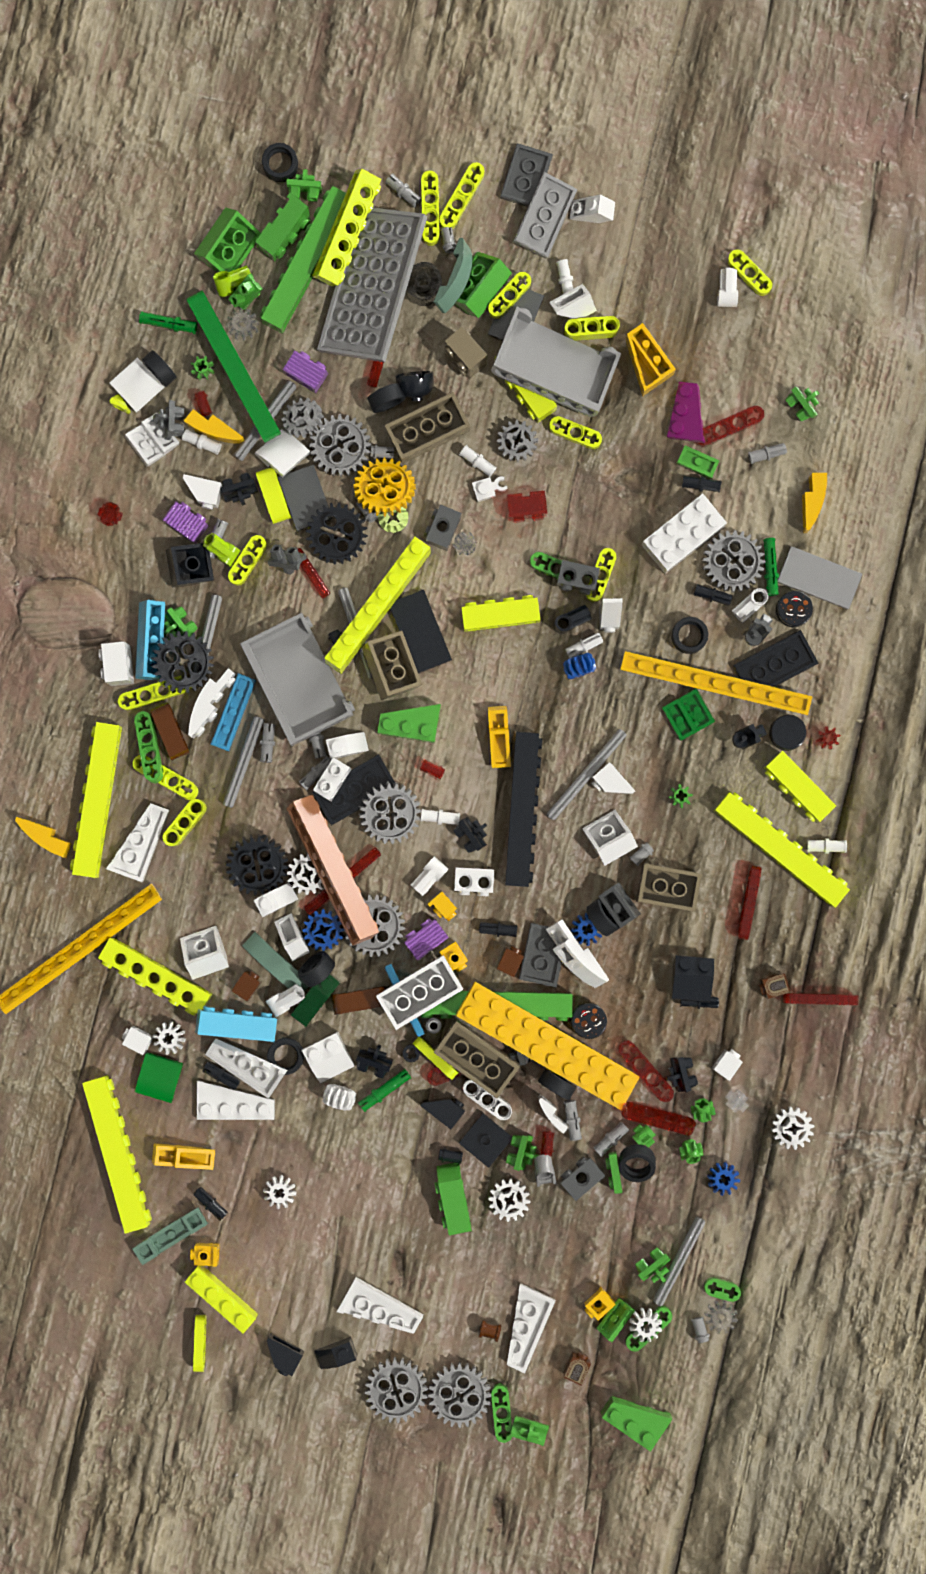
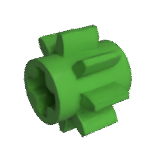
M197 356L196 362H191L192 367L195 368L191 373L192 375L198 374V380L201 377L209 380L208 376L210 373L214 374V371L210 369L214 364L212 361L207 362V356L204 359H199ZM205 365L206 369L200 371L199 367L202 368Z
M678 784V790L670 789L673 795L668 798L673 799L672 806L679 804V807L683 808L684 802L690 804L688 797L693 796V794H688L687 790L689 787L681 789V785ZM679 791H681V794H685V798L682 799V802L679 798H676V795L679 794Z
M705 1098L696 1100L695 1106H691L693 1119H697L701 1123L711 1121V1115H716L713 1102H709Z
M639 1124L633 1129L635 1134L632 1138L638 1145H646L649 1148L655 1143L652 1138L656 1134L647 1124L643 1127Z
M693 1139L684 1141L682 1147H679L681 1160L686 1159V1162L689 1164L699 1162L700 1156H703L701 1143L696 1144V1141Z

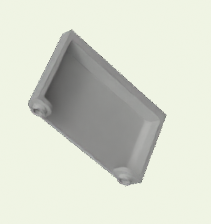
M516 307L492 366V373L581 414L595 417L600 411L621 353L617 352L613 347L602 348L601 351L595 350L531 321L532 315L528 309Z
M302 613L240 643L291 746L353 716L352 712L355 711L351 700L346 701L329 665L325 663V657L310 629L313 625L309 617H304Z

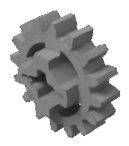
M300 398L298 403L293 400L292 406H286L288 411H283L285 416L282 418L284 428L291 436L294 434L296 438L300 435L306 438L307 433L312 436L313 430H319L317 425L323 424L321 421L324 418L322 409L315 400L311 402L309 398L305 401Z
M516 420L514 425L509 421L508 428L502 426L503 433L498 432V436L501 439L497 440V444H501L498 450L504 451L503 457L508 455L509 461L516 458V462L519 463L520 458L526 461V455L533 456L531 450L537 449V446L534 444L538 443V439L534 438L537 432H531L532 425L526 427V421H523L521 425ZM518 429L516 432L510 433V431ZM525 432L528 434L530 441L525 438ZM520 435V442L514 448V442ZM505 441L510 445V450L506 447ZM519 450H525L524 452L517 453Z

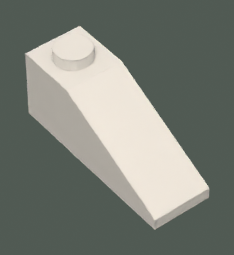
M622 598L602 599L599 606V630H604L605 633H613L615 629H619Z

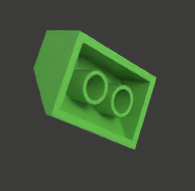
M225 207L194 255L217 273L220 271L231 272L241 266L261 233L237 210Z
M477 251L472 258V268L468 282L454 305L468 315L479 318L485 312L490 302L496 297L501 287L507 282L512 272L499 258Z

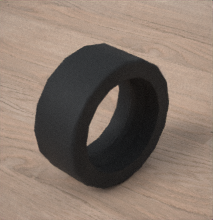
M275 143L265 149L262 155V166L269 179L275 182H286L287 179H292L296 175L298 158L291 146L285 143ZM276 153H286L291 159V166L285 172L276 173L269 166L270 158Z
M154 350L150 351L142 359L145 366L165 387L177 378L172 369Z
M395 383L373 392L368 396L367 400L373 413H380L403 402L405 395L400 385Z
M686 617L675 624L672 629L671 639L678 651L685 654H693L705 646L709 633L707 626L702 620L696 617ZM688 624L698 627L701 633L699 643L691 647L685 646L679 640L680 629Z
M600 898L587 906L586 911L589 919L602 935L607 937L620 928Z
M325 951L318 952L301 966L298 971V977L306 986L314 987L330 975L335 967V962Z
M288 1037L280 1038L272 1043L268 1049L267 1060L279 1066L275 1061V1051L281 1045L292 1046L297 1052V1060L291 1067L281 1068L287 1070L285 1075L293 1074L303 1064L305 1057L302 1052L303 1048L295 1039Z
M545 1068L538 1080L541 1085L566 1100H570L576 1090L575 1085Z
M635 1144L621 1151L619 1155V1171L625 1179L631 1182H644L654 1175L656 1158L650 1148ZM632 1158H642L649 1164L644 1168L634 1169L627 1166L626 1162Z

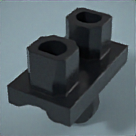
M249 473L241 474L239 476V483L233 484L232 479L222 481V488L220 489L225 502L233 501L235 503L240 501L243 506L246 505L244 499L250 498L251 494L258 493L254 479L250 477Z
M751 724L735 732L732 742L735 747L742 748L743 750L761 742L760 737L767 735L762 724L756 727L754 724Z
M466 817L459 821V825L453 830L458 838L466 834L470 839L464 844V848L468 853L475 850L479 851L487 845L483 839L487 836L483 830L487 827L486 823L480 825L477 820L471 822L469 817Z
M380 1044L377 1045L376 1049L369 1047L368 1051L360 1048L356 1059L357 1070L367 1072L368 1066L376 1068L374 1075L384 1078L385 1074L390 1070L393 1059L386 1057V1052L380 1051L382 1046Z
M670 1058L672 1067L668 1068L669 1075L664 1077L665 1081L671 1080L672 1087L677 1086L678 1092L692 1091L691 1088L698 1085L697 1077L695 1075L688 1076L686 1069L693 1067L692 1058Z

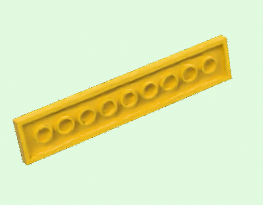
M475 981L455 1015L619 1110H622L640 1078L635 1073Z

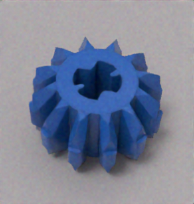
M591 653L578 655L563 663L564 672L568 679L585 676L596 669L595 660Z
M587 913L584 914L585 920L578 915L577 918L580 923L572 921V924L576 925L577 928H571V932H578L574 935V938L581 937L578 942L579 944H582L584 939H586L587 946L590 945V939L596 944L597 940L594 936L602 938V935L597 933V929L591 920H588ZM590 924L592 932H587L586 935L583 934L584 930H582V927Z
M723 1162L722 1168L719 1163H716V1170L712 1167L709 1169L713 1175H707V1178L712 1180L708 1183V1186H714L712 1190L714 1193L719 1190L720 1195L723 1196L726 1190L730 1195L732 1194L731 1187L734 1190L738 1188L734 1183H740V1179L735 1178L739 1175V1172L733 1171L735 1166L732 1164L728 1167L727 1162ZM723 1174L728 1177V1179L725 1178L727 1180L725 1183L721 1180L719 1181V1179H722L720 1176Z

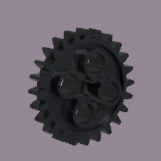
M331 502L329 509L323 505L324 511L322 512L316 509L318 516L311 515L314 522H308L307 524L312 528L306 530L307 533L311 534V536L306 538V540H312L309 548H316L313 554L319 552V559L325 556L326 563L333 559L334 565L339 559L341 564H343L344 558L351 562V555L357 558L356 551H363L360 544L366 545L362 538L368 537L367 534L363 533L367 527L361 526L365 520L358 519L361 513L354 515V507L349 511L348 504L341 508L340 502H338L337 507H334ZM328 516L336 518L337 521L334 526H328L325 523ZM347 522L354 524V530L351 533H347L343 529ZM323 526L333 531L339 528L340 533L353 537V540H348L341 536L335 539L334 534L321 530V527ZM322 534L329 535L330 542L328 544L320 543L319 537ZM344 540L348 543V548L345 551H340L337 548L339 541Z
M176 631L175 637L172 633H168L169 639L162 637L163 644L156 643L159 650H153L157 654L156 657H151V660L156 661V664L151 665V667L157 668L153 675H160L157 681H165L163 687L166 688L170 685V691L172 692L177 687V693H181L183 688L185 693H189V687L193 691H196V685L203 687L201 681H208L205 675L212 674L208 667L214 666L209 663V660H212L214 657L208 656V653L212 650L205 649L208 643H200L202 637L199 636L195 639V633H191L188 637L187 631H184L182 636L179 631ZM189 644L191 652L186 655L183 652V647ZM175 646L178 647L180 657L182 659H186V662H184V666L179 665L181 659L175 650ZM168 652L174 654L172 662L166 661L165 657ZM193 662L199 664V669L196 672L191 670ZM185 668L190 674L189 678L186 676ZM179 669L182 676L179 680H175L173 673Z
M250 834L249 840L242 837V844L236 841L237 848L230 847L233 854H227L229 860L225 861L226 866H228L226 873L230 874L228 876L229 881L234 880V887L239 885V891L245 888L247 895L251 890L254 896H256L257 891L264 895L265 889L270 892L271 886L278 888L277 881L284 882L281 876H287V872L283 869H288V864L284 863L288 861V858L283 856L286 852L285 849L280 850L281 844L275 845L274 838L268 841V835L261 839L260 834H258L257 838L254 839L252 834ZM253 849H255L257 853V859L262 877L261 880H258L254 857L252 853ZM262 851H268L269 855L266 857L260 856V853ZM243 855H249L250 859L247 861L241 860V857ZM266 869L273 870L269 875L263 873ZM247 873L254 874L250 879L244 877Z

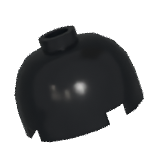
M433 371L410 372L407 376L404 373L395 375L396 383L400 385L405 397L411 398V401L423 400L422 396L428 395L434 386Z

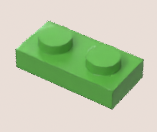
M686 445L677 461L678 465L709 479H712L719 460Z
M616 1151L609 1152V1158L605 1159L607 1170L611 1169L612 1177H608L610 1189H614L615 1194L622 1193Z
M618 1298L615 1306L609 1310L596 1329L607 1340L613 1342L635 1310L623 1299Z

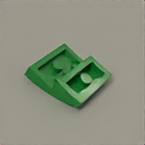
M698 689L662 707L680 741L716 722Z
M147 1052L140 1070L135 1092L172 1103L184 1063Z

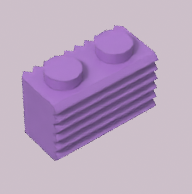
M294 351L283 368L284 374L317 393L328 375L327 370H325L326 366L319 361L316 363L309 360L310 356L303 351L300 353Z
M175 501L162 520L196 544L208 528L205 522L207 519L199 513L194 515L190 512L191 508L184 502L179 504Z
M429 918L421 924V930L417 933L413 930L405 936L407 940L404 943L417 960H420L449 938L436 919L431 921Z

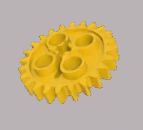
M384 457L382 462H379L376 458V464L369 461V467L362 466L363 472L358 471V477L354 478L356 483L354 484L355 497H358V504L362 503L363 509L368 507L369 513L375 510L376 516L383 512L384 517H386L387 512H390L393 516L394 510L401 513V507L407 509V503H412V497L415 496L414 490H416L415 478L411 477V470L407 471V465L401 467V461L394 464L393 458L387 462ZM394 496L395 498L389 499L387 497Z

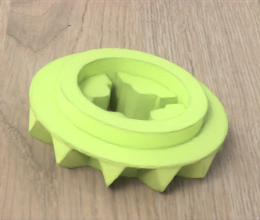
M401 507V513L398 512L396 516L398 521L392 520L390 522L388 513L384 517L383 512H380L378 515L379 524L387 532H399L408 523V512L405 508Z

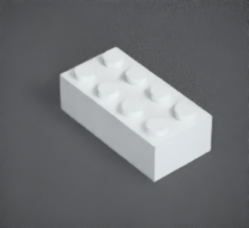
M701 494L645 539L642 546L666 574L724 528L727 522L705 495Z
M443 955L379 993L376 997L397 1030L462 991L463 987Z

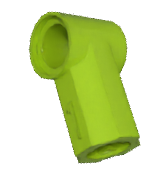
M247 265L231 272L220 271L214 274L213 279L219 296L226 297L234 293V289L242 283L247 275L251 274Z
M214 533L206 535L203 540V546L229 567H231L241 552L237 547L229 542H225Z

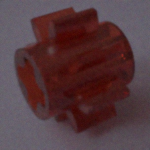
M107 502L102 507H99L97 515L101 516L100 521L104 525L113 526L114 524L117 525L118 521H121L123 513L119 512L120 508L117 504Z
M825 726L824 732H817L820 737L816 742L822 744L821 749L828 746V749L832 750V744L839 745V742L836 740L841 735H836V728L828 730V727ZM830 734L832 741L826 742L825 736Z

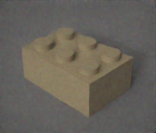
M403 631L368 641L362 646L381 701L415 690L422 685Z
M642 864L636 902L695 912L702 874Z

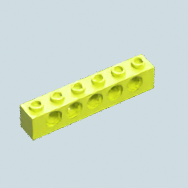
M362 168L355 170L312 277L330 286H338L342 283L345 277L344 270L352 260V250L359 243V233L366 225L365 218L373 208L374 204L372 201L374 196L379 193L381 188L379 185L381 179ZM361 189L365 191V198L360 195ZM354 206L358 209L357 216L353 213ZM347 224L351 227L350 234L346 231ZM339 242H342L344 245L343 251L338 247ZM333 259L337 263L336 269H334L331 265V261Z
M113 937L109 938L98 957L102 960L101 964L110 969L112 966L119 970L118 973L126 978L131 976L136 979V984L144 988L145 986L152 988V993L159 997H162V995L168 997V1001L171 1004L184 1006L186 1008L185 1011L193 1016L197 1014L198 1009L203 1010V1007H206L212 996L211 992ZM120 953L126 957L124 964H120L117 961V956ZM136 963L142 965L143 969L140 974L136 973L133 969ZM153 972L159 975L157 983H153L150 979V975ZM169 982H173L176 985V990L173 993L167 990ZM186 991L191 992L193 995L191 1002L185 1001L183 997Z

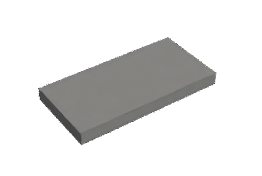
M544 172L513 242L547 259L577 189Z
M791 546L779 575L778 583L848 610L862 573Z

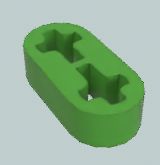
M711 1277L704 1283L705 1292L711 1297L734 1302L741 1296L740 1288L733 1282ZM715 1282V1285L721 1289H714L711 1292L708 1285H712ZM734 1287L737 1293L729 1297V1293L725 1292L724 1289L731 1290Z

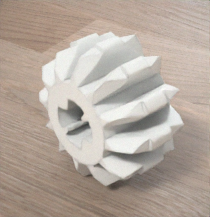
M171 1021L169 1027L164 1022L162 1023V1028H156L159 1034H154L153 1038L159 1040L154 1042V1046L161 1045L158 1049L159 1052L165 1048L166 1055L170 1053V1049L175 1054L177 1053V1048H183L180 1042H185L186 1038L180 1037V1035L185 1034V1030L178 1031L181 1027L180 1024L174 1028V1022ZM167 1033H169V1036L173 1035L172 1043H170V1040L166 1041Z
M329 1084L324 1090L323 1102L327 1106L336 1109L351 1110L355 1103L356 1093L349 1088Z
M280 1175L279 1181L273 1176L272 1182H266L269 1188H264L263 1190L264 1193L269 1194L264 1199H271L269 1206H273L275 1202L277 1203V1209H280L281 1203L287 1208V1201L293 1203L294 1199L291 1196H296L297 1193L291 1190L296 1185H288L291 1180L290 1178H287L284 1182L283 1175ZM280 1188H282L284 1190L283 1193H285V1195L281 1194L280 1196H278L276 1194L277 1191H275V1189L279 1190Z
M641 1308L640 1315L637 1312L633 1313L636 1319L630 1318V1323L634 1325H631L629 1329L630 1331H635L633 1333L634 1338L640 1336V1342H643L645 1337L648 1342H651L650 1336L657 1339L658 1335L656 1332H662V1328L659 1327L662 1324V1320L657 1319L659 1316L657 1312L652 1314V1309L649 1308L647 1313H645L644 1309ZM645 1321L648 1322V1328H647V1329H644V1327H643V1325H644L643 1322H645Z

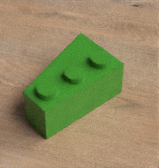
M291 192L287 196L289 201L283 209L281 207L278 208L276 212L279 215L272 223L269 222L255 241L257 248L274 262L277 258L283 257L287 246L297 240L298 233L302 229L305 230L311 219L308 206Z
M441 704L380 714L377 733L379 735L435 743Z
M449 1163L436 1166L438 1182H435L436 1193L441 1195V1199L438 1200L440 1212L444 1211L445 1217H442L443 1228L448 1229L449 1235L472 1231L460 1164Z
M614 1396L610 1397L601 1410V1416L604 1420L650 1452L673 1420L668 1412L655 1410L648 1406H641Z

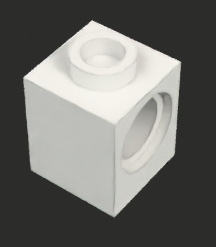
M132 1026L130 1029L127 1028L122 1036L124 1040L122 1045L144 1055L153 1040V1035Z
M724 1049L712 1066V1069L730 1081L743 1062L739 1059L740 1055L731 1049L728 1052Z

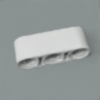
M470 1079L464 1082V1093L500 1120H507L511 1117V1105L503 1098L492 1096L493 1101L490 1104H485L482 1101V1097L490 1093L477 1085L475 1092L470 1093L466 1087L469 1083L475 1082ZM500 1106L508 1107L509 1111L506 1115L498 1113Z

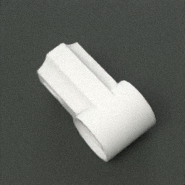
M725 268L720 270V289H718L717 307H737L736 269Z
M762 588L755 589L732 610V613L740 622L744 623L767 602L768 593ZM754 594H762L763 602H756Z
M435 856L411 884L422 896L448 871V868Z
M296 984L283 993H278L268 999L266 1003L276 1018L289 1010L291 1006L302 1001L305 998V992L302 987Z

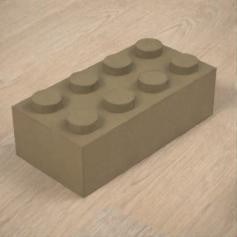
M454 392L386 424L385 431L401 463L404 464L469 432L470 424Z
M458 1018L434 1050L437 1056L495 1098L499 1097L520 1068V1063Z

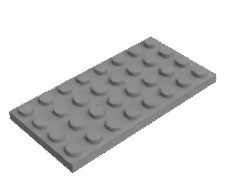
M372 208L371 212L367 214L365 218L366 225L358 236L359 243L352 250V260L344 270L345 277L341 284L335 286L318 344V351L386 362L426 224L427 216L425 214Z

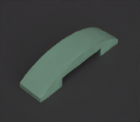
M459 238L453 253L457 261L447 286H440L434 303L442 313H446L459 299L471 273L472 252L463 238Z
M254 932L242 945L288 989L296 984L302 987L304 991L308 988L298 977L299 970H296L258 933Z
M199 1207L148 1237L133 1247L132 1250L140 1263L144 1265L166 1249L206 1226L208 1222Z

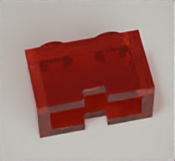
M545 490L530 492L529 496L524 497L522 493L508 494L509 521L513 520L514 523H521L529 518H532L533 521H539L547 517Z

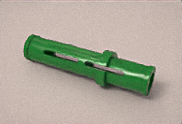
M143 311L139 315L140 324L173 329L174 332L183 331L196 334L197 322L182 320L181 317L172 318Z
M776 538L763 539L766 571L764 579L766 580L768 596L779 595Z
M404 1068L376 1090H371L372 1093L359 1101L358 1104L366 1112L376 1103H381L383 1098L409 1079H412V1077Z

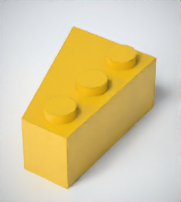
M643 323L627 333L626 344L642 396H644L672 377L676 369Z

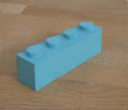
M145 600L139 603L135 679L157 680L160 675H153L157 668L151 667V665L156 664V661L151 660V657H156L157 655L153 650H159L156 643L163 644L165 602Z
M203 1007V1010L198 1009L195 1033L198 1035L275 1042L277 1018L272 1017V1013L261 1012V1015H253V1011L242 1010L240 1014L234 1013L233 1009L223 1008L222 1012L215 1011L214 1007Z

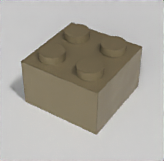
M463 326L445 340V356L451 363L454 361L459 366L457 369L462 376H467L471 379L487 365V354Z

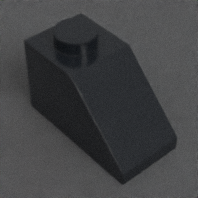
M450 1097L426 1100L420 1105L450 1130L465 1113L464 1104L457 1098L454 1100Z
M270 1333L267 1344L274 1367L284 1376H293L303 1357L304 1351Z
M351 1337L314 1351L321 1369L336 1368L357 1360V1352Z

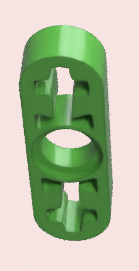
M536 552L531 556L530 565L533 569L558 579L559 573H553L551 566L555 563L561 565V560L542 552ZM540 556L542 557V561L545 563H547L548 560H551V562L548 565V570L544 569L546 566L544 564H539V566H536V561H534V558L538 559V557ZM566 574L564 579L571 581V576Z
M659 1306L652 1314L657 1312L659 1315L661 1311L663 1313L668 1312L666 1314L667 1319L661 1318L662 1324L659 1326L664 1329L671 1322L672 1313L668 1307ZM631 1331L626 1336L625 1343L629 1350L636 1352L643 1348L648 1341L645 1337L643 1342H640L639 1339L637 1340V1346L635 1344L630 1345V1339L635 1332Z
M498 1383L491 1390L495 1436L499 1442L506 1443L512 1438L510 1436L512 1421L509 1391L504 1384ZM498 1389L505 1392V1394H502L503 1403H499L498 1395L494 1394L498 1392ZM505 1408L508 1412L507 1416L499 1418L496 1415L497 1410ZM501 1423H505V1430L509 1431V1433H506V1437L498 1434V1432L502 1431Z

